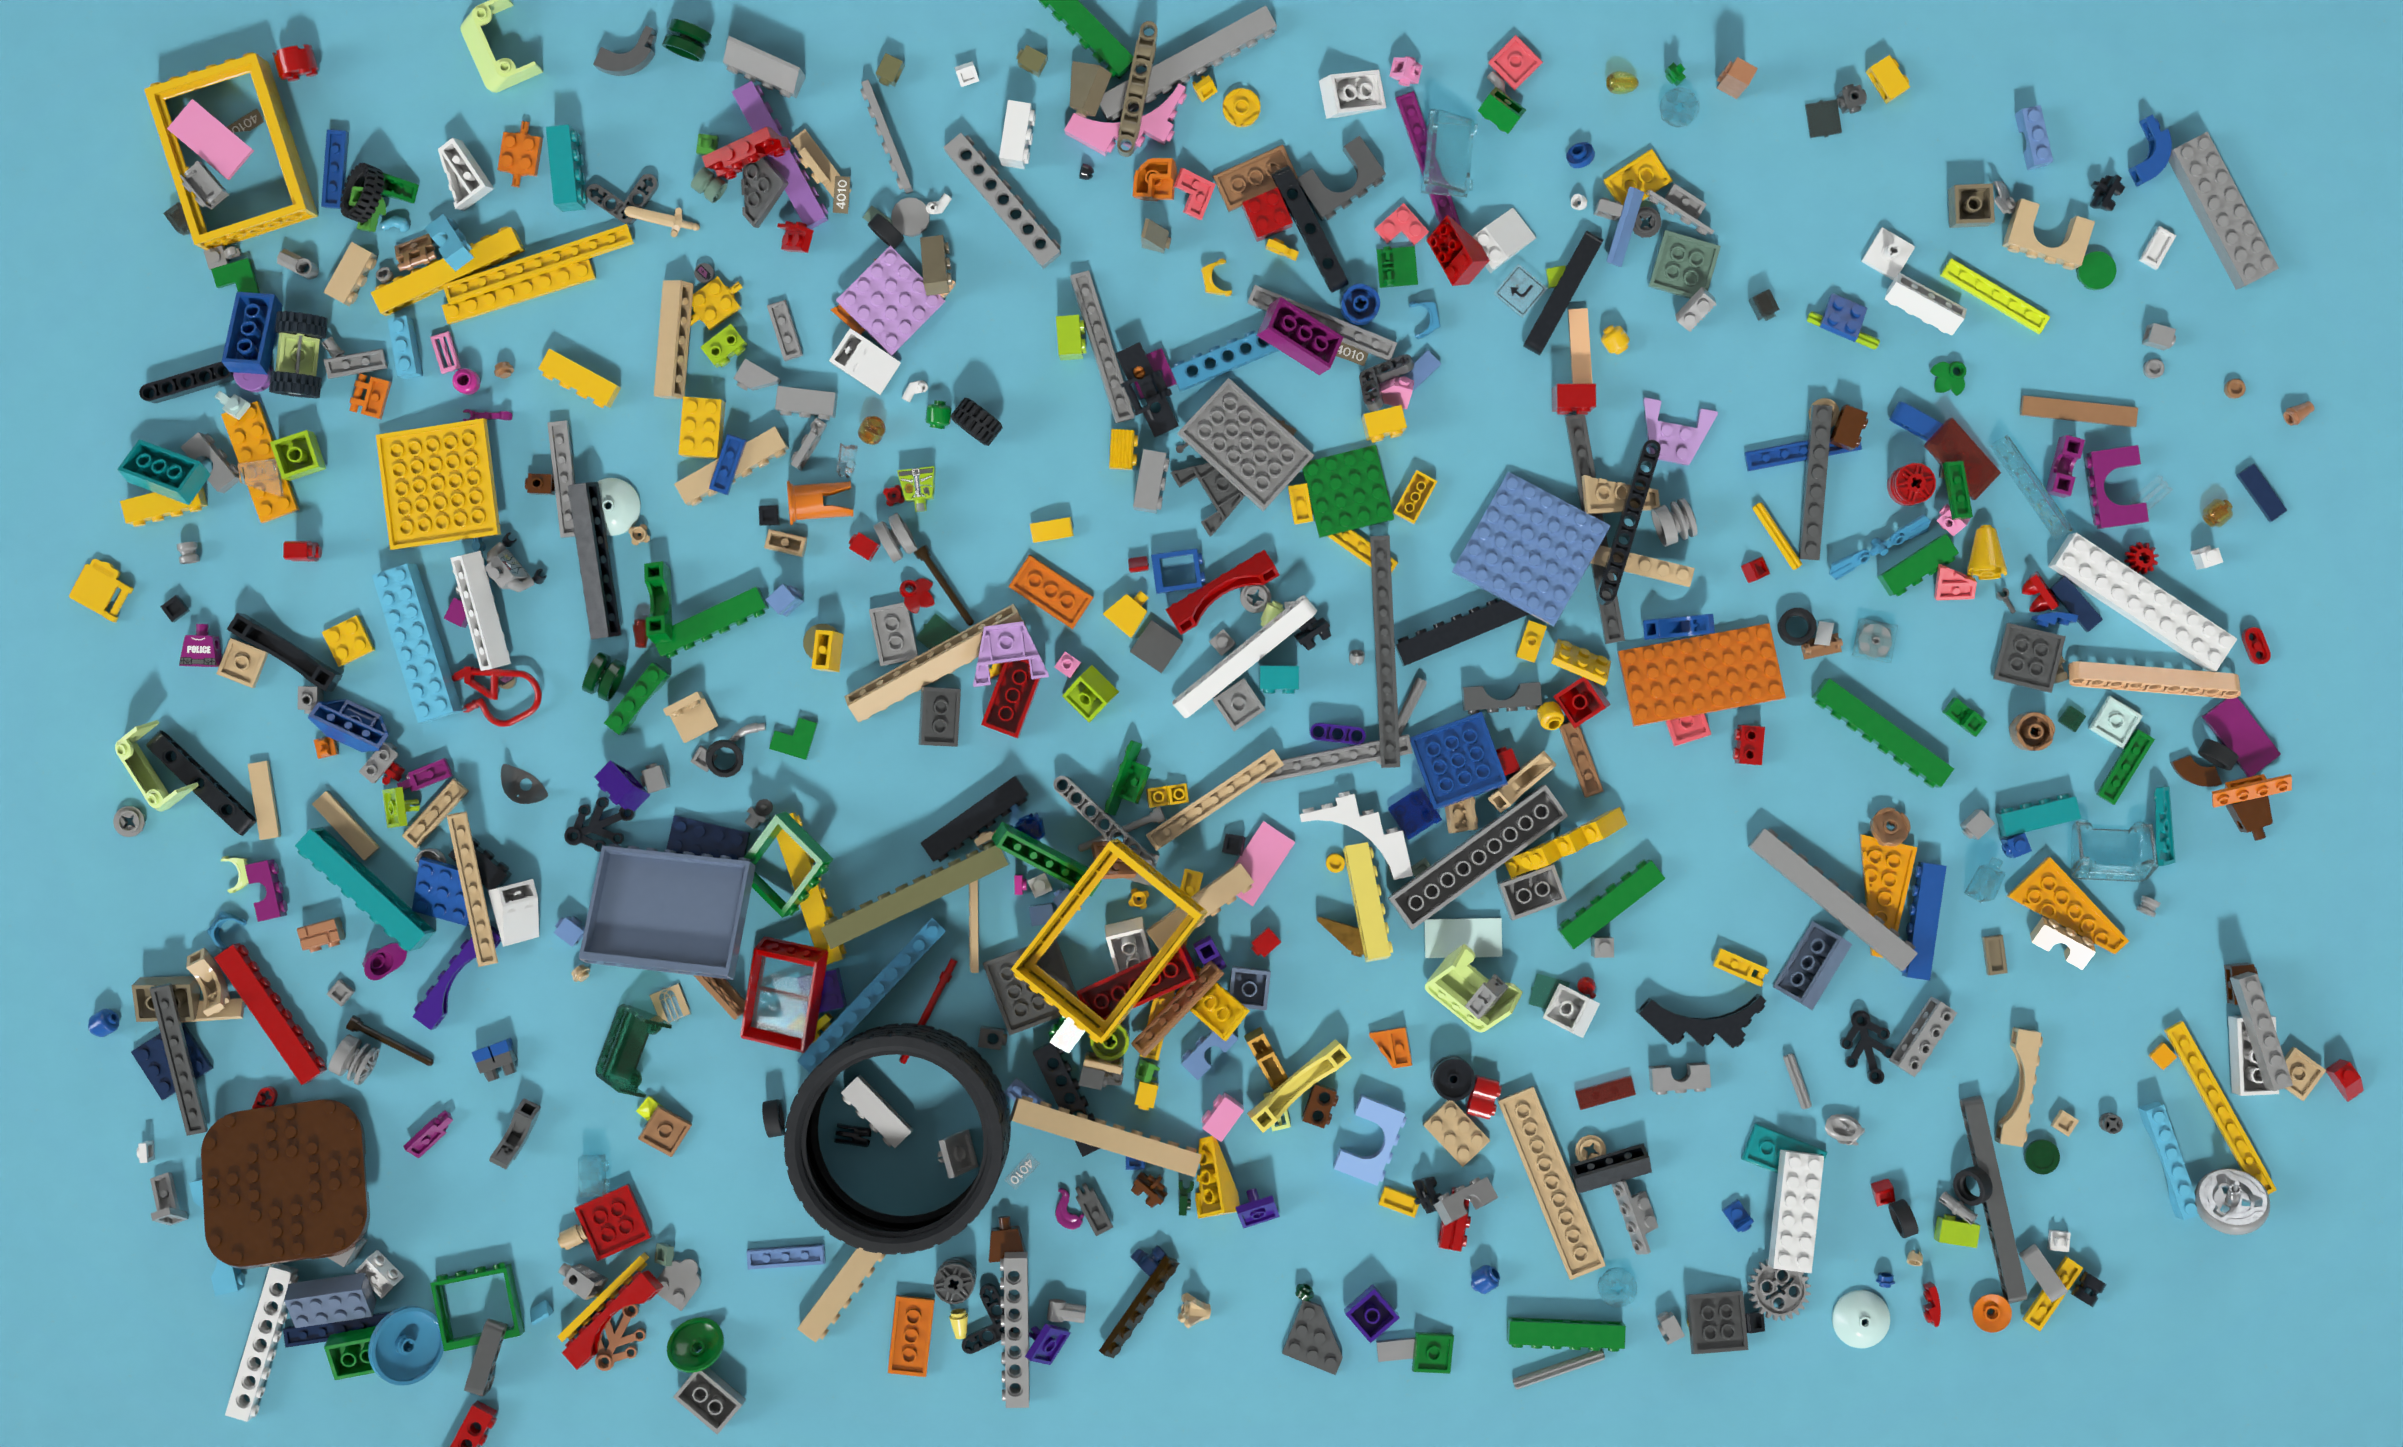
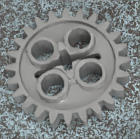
M1765 1259L1766 1265L1759 1262L1760 1269L1753 1268L1756 1275H1749L1753 1282H1747L1748 1285L1752 1286V1289L1747 1292L1753 1294L1749 1300L1756 1301L1753 1307H1760V1314L1766 1312L1765 1317L1770 1318L1772 1315L1775 1321H1777L1778 1317L1785 1321L1786 1315L1789 1319H1793L1792 1313L1799 1315L1798 1308L1805 1309L1802 1303H1809L1805 1298V1295H1811V1293L1806 1291V1288L1811 1287V1285L1805 1284L1809 1277L1802 1276L1804 1272L1783 1270L1785 1276L1782 1280H1779L1777 1273L1781 1269H1773L1768 1266V1259ZM1767 1281L1769 1289L1764 1292L1762 1284ZM1777 1285L1782 1286L1780 1288L1781 1292H1777ZM1791 1286L1796 1288V1293L1793 1296L1789 1295V1288ZM1772 1294L1767 1300L1765 1299L1767 1295ZM1779 1297L1781 1304L1779 1307H1774L1773 1302L1775 1298Z

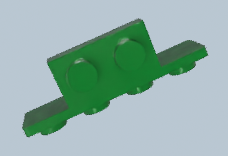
M1131 740L1126 747L1125 757L1119 766L1117 778L1112 784L1110 797L1105 803L1104 812L1107 814L1116 815L1122 798L1136 804L1140 801L1152 769L1136 762L1142 747L1141 743Z

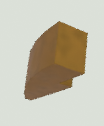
M1259 1027L1244 1035L1271 1088L1275 1090L1288 1079V1076L1262 1028Z

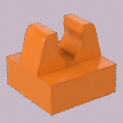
M330 737L314 740L318 759L339 754L336 740Z

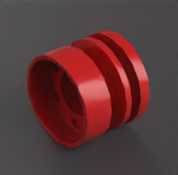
M1911 463L1897 468L1891 473L1887 483L1889 496L1894 502L1902 506H1911L1926 501L1932 496L1936 488L1934 473L1922 463ZM1913 481H1916L1917 484L1914 487H1912L1911 483H1913Z

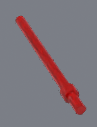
M951 958L945 971L941 972L940 980L917 1025H926L941 993L952 978L951 974L958 962L955 959ZM901 1055L899 1062L906 1064L909 1055Z

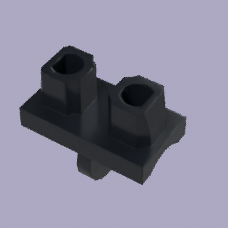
M2106 175L2105 178H2101L2100 182L2094 181L2091 187L2095 190L2092 194L2095 197L2090 206L2093 209L2101 208L2105 211H2112L2116 202L2111 197L2113 194L2115 196L2122 194L2125 186L2120 182L2122 177L2119 175L2114 177Z
M1313 617L1299 627L1301 632L1294 635L1300 645H1303L1307 650H1311L1316 646L1312 639L1319 634L1322 640H1326L1331 636L1328 628L1330 625L1323 617L1319 620Z
M1435 1177L1422 1178L1412 1182L1418 1196L1414 1200L1415 1205L1421 1204L1427 1214L1437 1211L1434 1204L1439 1202L1438 1198L1442 1194L1436 1193L1434 1187L1437 1186Z

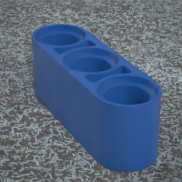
M1898 402L1889 418L1894 424L1936 446L1939 445L1948 429L1944 424L1903 402Z

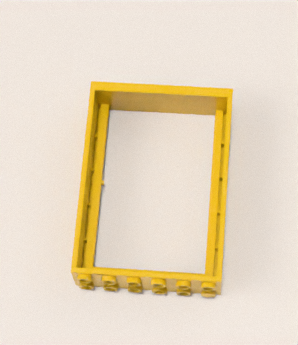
M249 52L245 53L241 58L227 59L223 64L208 65L204 70H193L182 77L174 76L169 78L167 82L152 83L150 87L144 89L194 245L204 250L221 245L228 246L318 217L269 62L256 53ZM250 73L293 205L208 232L199 204L195 200L196 195L193 191L189 192L182 185L184 181L180 175L186 177L184 173L189 169V166H186L177 137L167 129L172 120L165 100Z
M1117 838L1109 841L1010 970L1014 972L1013 975L1018 980H1024L1028 983L1030 990L1037 994L1039 992L1044 996L1043 999L1051 1006L1055 1005L1062 1016L1071 1018L1078 1029L1088 1032L1090 1034L1089 1037L1094 1042L1102 1044L1115 1032L1208 911ZM1119 858L1188 913V915L1107 1019L1104 1020L1037 966L1036 963L1077 910L1080 911L1082 909L1081 905Z

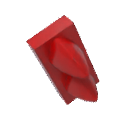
M2035 572L2030 575V578L2023 585L2022 594L2035 595L2040 593V595L2032 602L2029 611L2043 612L2050 608L2053 610L2058 607V600L2040 574Z

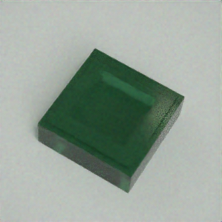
M2068 706L2058 722L2072 732H2076L2086 716L2072 706Z

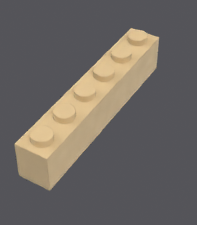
M682 280L663 281L654 385L655 397L664 399H683V396L685 397L693 283Z
M773 427L746 442L732 485L738 477H747L753 473L752 469L758 466L762 468L770 463L769 460L773 457L777 459L786 454V450L789 447L778 428ZM719 458L674 484L686 505L696 506L703 501V497L707 495L711 497L718 493L709 489Z
M1240 862L1191 897L1208 911L1196 928L1206 922L1205 918L1207 916H1214L1219 913L1222 905L1225 903L1229 905L1237 899V894L1240 892L1244 894L1252 888L1251 884L1254 881ZM1178 906L1145 930L1159 950L1188 913Z
M857 1248L797 1329L815 1343L819 1338L823 1340L829 1332L827 1329L829 1324H835L841 1316L838 1313L842 1307L847 1308L852 1301L850 1298L852 1293L859 1292L864 1285L861 1281L865 1276L868 1278L876 1269L873 1265L876 1261L881 1262L886 1254L864 1251L863 1248Z

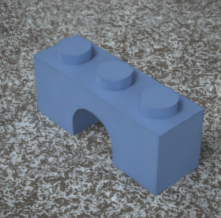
M2041 105L2021 109L2015 114L2019 133L2023 132L2026 138V150L2023 153L2027 170L2045 167L2053 162Z
M784 584L765 599L779 615L783 614L786 617L804 602L801 598L803 594L796 587Z
M1209 1028L1210 1033L1206 1037L1201 1036L1195 1043L1197 1046L1192 1051L1189 1049L1183 1054L1181 1064L1199 1080L1211 1067V1064L1204 1056L1205 1051L1211 1046H1217L1223 1052H1226L1238 1040V1036L1234 1032L1227 1041H1224Z

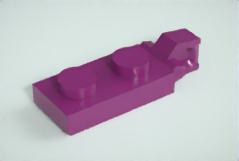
M443 758L409 772L405 775L407 780L397 783V786L403 787V790L410 788L411 792L417 791L450 778L453 774L447 759Z
M444 1110L437 1118H433L403 1146L405 1151L420 1158L447 1133L446 1129L453 1121L451 1114Z

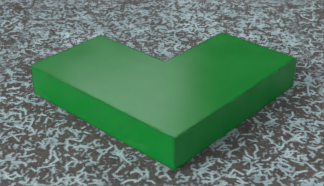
M249 258L211 269L217 288L236 284L238 292L260 293Z
M798 718L793 735L775 730L769 749L807 760L818 723Z

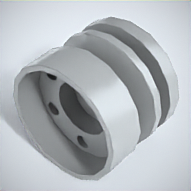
M1685 498L1679 499L1677 503L1675 501L1671 502V512L1666 505L1651 509L1656 533L1665 547L1678 542V533L1683 540L1688 539V535L1690 537L1697 535L1696 519Z
M349 1034L337 1047L329 1063L328 1070L338 1076H343L348 1071L347 1080L352 1081L354 1079V1084L359 1086L373 1071L380 1050L376 1047L371 1049L370 1044H365L360 1049L361 1040Z

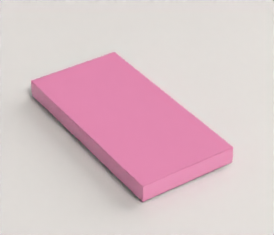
M193 99L167 128L228 180L233 177L254 152L250 146Z
M1264 821L1244 849L1243 855L1234 864L1236 865L1240 862L1254 881L1249 891L1244 894L1240 892L1236 895L1251 906H1254L1295 844L1293 840Z

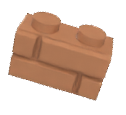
M340 917L297 928L302 950L309 949L311 953L322 950V945L328 944L329 947L340 945V940L346 938Z

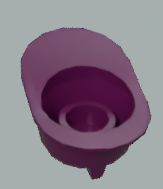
M390 943L382 948H374L368 951L362 963L366 977L373 981L382 979L404 963L407 952L398 943Z

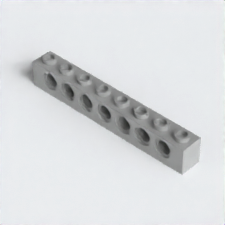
M960 133L943 147L945 152L1043 269L1061 255L1060 245L1055 239L1050 240L1047 236L1049 232L1042 224L1038 225L1035 222L1036 216L1032 211L1024 209L1022 199L1017 194L1014 196L1009 191L1012 188L1007 181L999 179L997 169L993 165L989 167L985 162L987 158L982 151L974 149L972 139L968 135L964 137ZM966 151L972 153L971 158L967 160L962 158V154ZM982 166L984 172L982 174H975V168ZM989 181H995L997 183L994 189H988L986 187ZM1007 196L1009 201L1006 204L999 203V198ZM1013 211H1020V218L1013 219L1011 217ZM1027 225L1034 227L1033 232L1030 234L1023 232L1024 227ZM1039 240L1046 242V246L1042 249L1035 246Z
M1004 1252V1259H1000V1271H1004V1277L1000 1278V1289H1004V1296H1001V1308H1004L1005 1314L1001 1315V1327H1005V1333L1001 1334V1345H1005V1352L1001 1353V1363L1005 1364V1371H1002V1383H1005L1006 1388L1002 1389V1401H1006V1408H1029V1360L1025 1357L1029 1351L1028 1252ZM1011 1271H1017L1019 1275L1016 1277H1012L1009 1273ZM1011 1290H1017L1019 1294L1014 1296L1011 1295L1009 1292ZM1016 1308L1020 1312L1018 1314H1012L1010 1310ZM1012 1327H1017L1020 1331L1017 1333H1013L1010 1331V1329ZM1012 1346H1018L1020 1350L1012 1351L1010 1348ZM1016 1364L1019 1365L1020 1368L1018 1370H1013L1011 1366ZM1018 1383L1020 1387L1013 1388L1011 1384Z

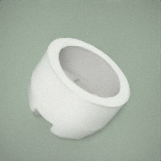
M1575 194L1571 199V207L1576 210H1583L1587 207L1588 200L1584 195Z

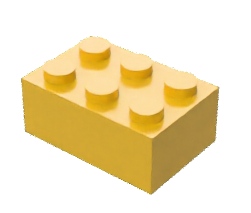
M683 396L678 452L680 456L718 459L720 457L726 402L721 399Z

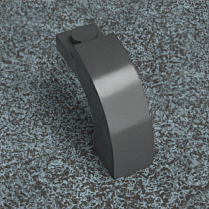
M645 26L638 43L627 53L617 54L601 47L593 65L598 70L614 76H627L639 72L655 56L650 46L653 47L656 42V32L653 28Z
M525 1098L522 1100L514 1112L506 1134L490 1156V1162L504 1169L509 1167L528 1139L538 1118L541 1106Z

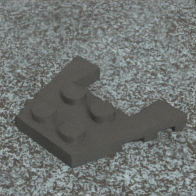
M1210 463L1171 472L1179 488L1197 478L1215 506L1217 512L1201 521L1209 537L1217 531L1245 497L1240 490Z

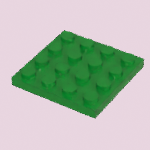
M1376 445L1311 460L1302 469L1305 483L1308 486L1310 504L1319 538L1394 520Z

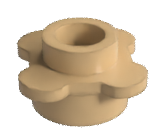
M645 524L629 528L628 532L632 538L631 543L637 546L641 542L647 543L650 541Z

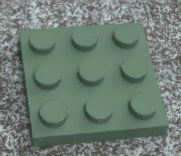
M1665 230L1648 287L1689 299L1701 287L1708 291L1721 246Z

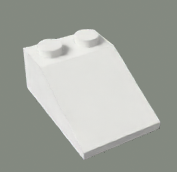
M1379 70L1332 74L1319 80L1326 119L1386 108Z
M1511 208L1473 236L1481 244L1490 260L1485 265L1490 273L1536 239L1514 208Z
M1143 917L1105 925L1106 940L1116 973L1153 957Z

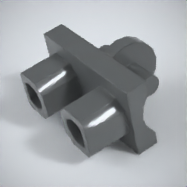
M762 799L757 802L756 806H751L747 810L750 815L745 820V823L755 829L761 823L768 822L771 818L769 814L773 810L772 802L768 799Z

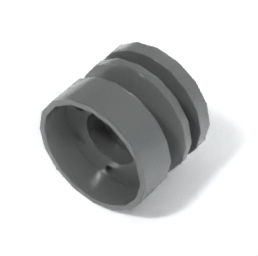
M953 1257L947 1259L940 1265L934 1277L933 1286L937 1296L948 1304L964 1302L970 1297L976 1284L977 1275L975 1268L964 1258ZM952 1279L954 1281L958 1280L957 1286L955 1284H950Z

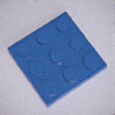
M422 857L419 860L412 911L468 926L469 920L457 866Z

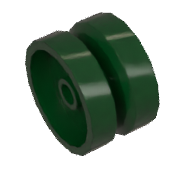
M671 19L668 29L672 34L665 36L662 46L681 57L696 62H703L706 51L701 46H708L712 35L689 22Z
M599 652L586 672L582 690L590 694L598 692V698L609 702L623 680L626 663L617 659L611 662L609 655Z

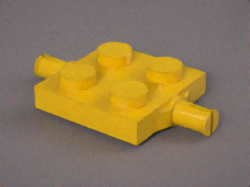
M717 276L695 292L692 297V307L695 314L691 316L690 327L700 320L711 331L740 310L741 307L734 295L743 288L739 281L729 288Z

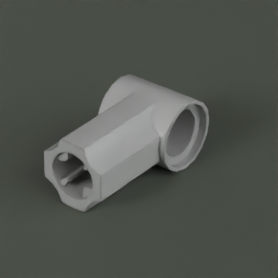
M285 248L277 256V264L306 279H314L319 273V268L315 263ZM309 265V271L304 273L305 267Z
M1050 1299L1047 1320L1052 1322L1071 1321L1084 1323L1086 1305L1066 1303V1301L1060 1299Z

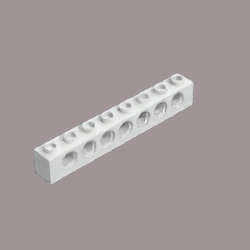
M279 1263L269 1267L225 1413L226 1416L248 1422L253 1417H256L259 1412L260 1406L258 1402L265 1392L263 1385L270 1375L271 1368H269V1365L275 1358V1345L279 1342L282 1331H280L281 1325L285 1323L288 1315L284 1302L288 1284L298 1282L299 1276H297L298 1269ZM278 1283H281L283 1285V1291H280L278 1289ZM272 1301L277 1303V1310L272 1307ZM266 1320L271 1321L272 1328L267 1326ZM261 1338L266 1341L267 1346L261 1344ZM255 1357L261 1360V1365L255 1362ZM250 1376H253L255 1378V1383H252L250 1381ZM244 1394L249 1396L250 1402L244 1399Z

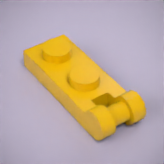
M1719 948L1712 964L1714 967L1760 987L1764 983L1762 980L1765 974L1769 972V969ZM1754 969L1758 971L1755 978L1751 976Z

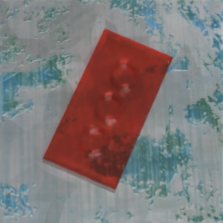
M1949 418L1923 445L1942 467L1945 462L1964 461L1969 496L1972 500H1976L2001 474L1998 468L1953 418Z

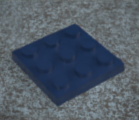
M181 1022L195 1079H198L212 1070L213 1066L185 1023ZM159 1033L131 1053L163 1101L176 1092L162 1036Z

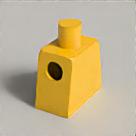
M1139 591L1133 599L1126 594L1106 610L1103 615L1132 638L1147 614L1142 605L1149 597L1142 591Z

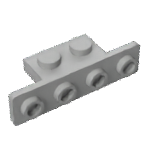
M1673 184L1665 198L1652 190L1646 191L1645 194L1649 196V201L1656 205L1658 203L1665 206L1664 210L1671 215L1676 213L1681 217L1680 220L1683 223L1696 226L1697 232L1704 236L1706 234H1713L1714 230L1697 220L1707 204L1686 190Z
M1625 1180L1612 1184L1613 1192L1617 1198L1620 1212L1623 1215L1626 1229L1629 1232L1636 1254L1651 1253L1645 1234L1658 1228V1224L1646 1191H1640L1631 1196Z

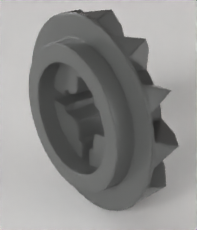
M1642 207L1639 208L1633 231L1634 234L1641 238H1650L1660 230L1661 217L1655 209ZM1651 217L1648 223L1650 227L1645 226L1640 228L1641 224L1643 223L1641 219L1646 220L1647 218Z

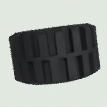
M964 398L950 416L958 426L986 446L991 444L1003 428L996 418L969 398Z

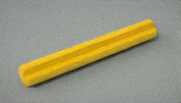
M1760 502L1752 507L1753 511L1793 570L1799 568L1802 562L1763 503Z

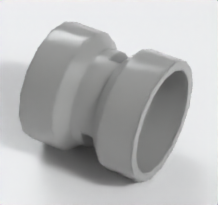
M197 542L177 544V550L182 554L179 557L180 564L200 562L199 555L195 553L198 548Z

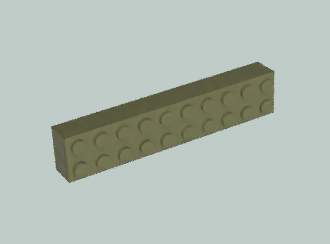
M993 841L983 846L985 850L981 852L974 850L966 854L967 859L962 861L960 858L948 863L949 867L943 869L942 866L930 872L931 876L927 878L924 874L912 880L914 884L910 886L905 883L895 888L896 892L893 894L888 891L878 896V901L874 903L871 899L859 905L861 909L857 911L852 908L842 913L843 917L840 919L835 916L825 921V926L821 930L830 949L1009 865L1010 862L1005 851L996 847Z

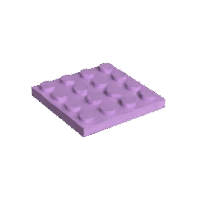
M889 246L836 299V302L892 356L940 308L945 300L939 294L927 296L923 278Z

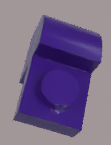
M1210 935L1193 944L1204 966L1212 960L1221 970L1227 967Z

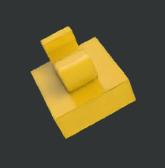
M1202 75V80L1197 84L1195 81L1192 82L1197 97L1202 103L1218 92L1209 75L1206 77Z

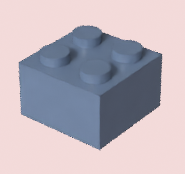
M1232 966L1229 993L1246 1008L1267 1010L1271 971Z

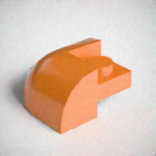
M1151 158L1141 164L1134 175L1133 197L1146 201L1174 200V183L1178 176L1174 159Z

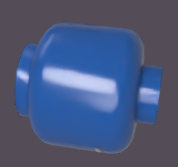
M102 1009L89 1018V1031L98 1037H106L115 1032L119 1027L118 1015L109 1009Z
M1484 1265L1472 1273L1471 1286L1475 1291L1487 1294L1499 1286L1500 1275L1494 1267Z

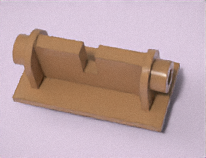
M1835 633L1831 636L1830 646L1814 644L1815 638L1801 645L1805 660L1842 652L1841 646H1843V641L1841 638L1839 639L1838 633Z

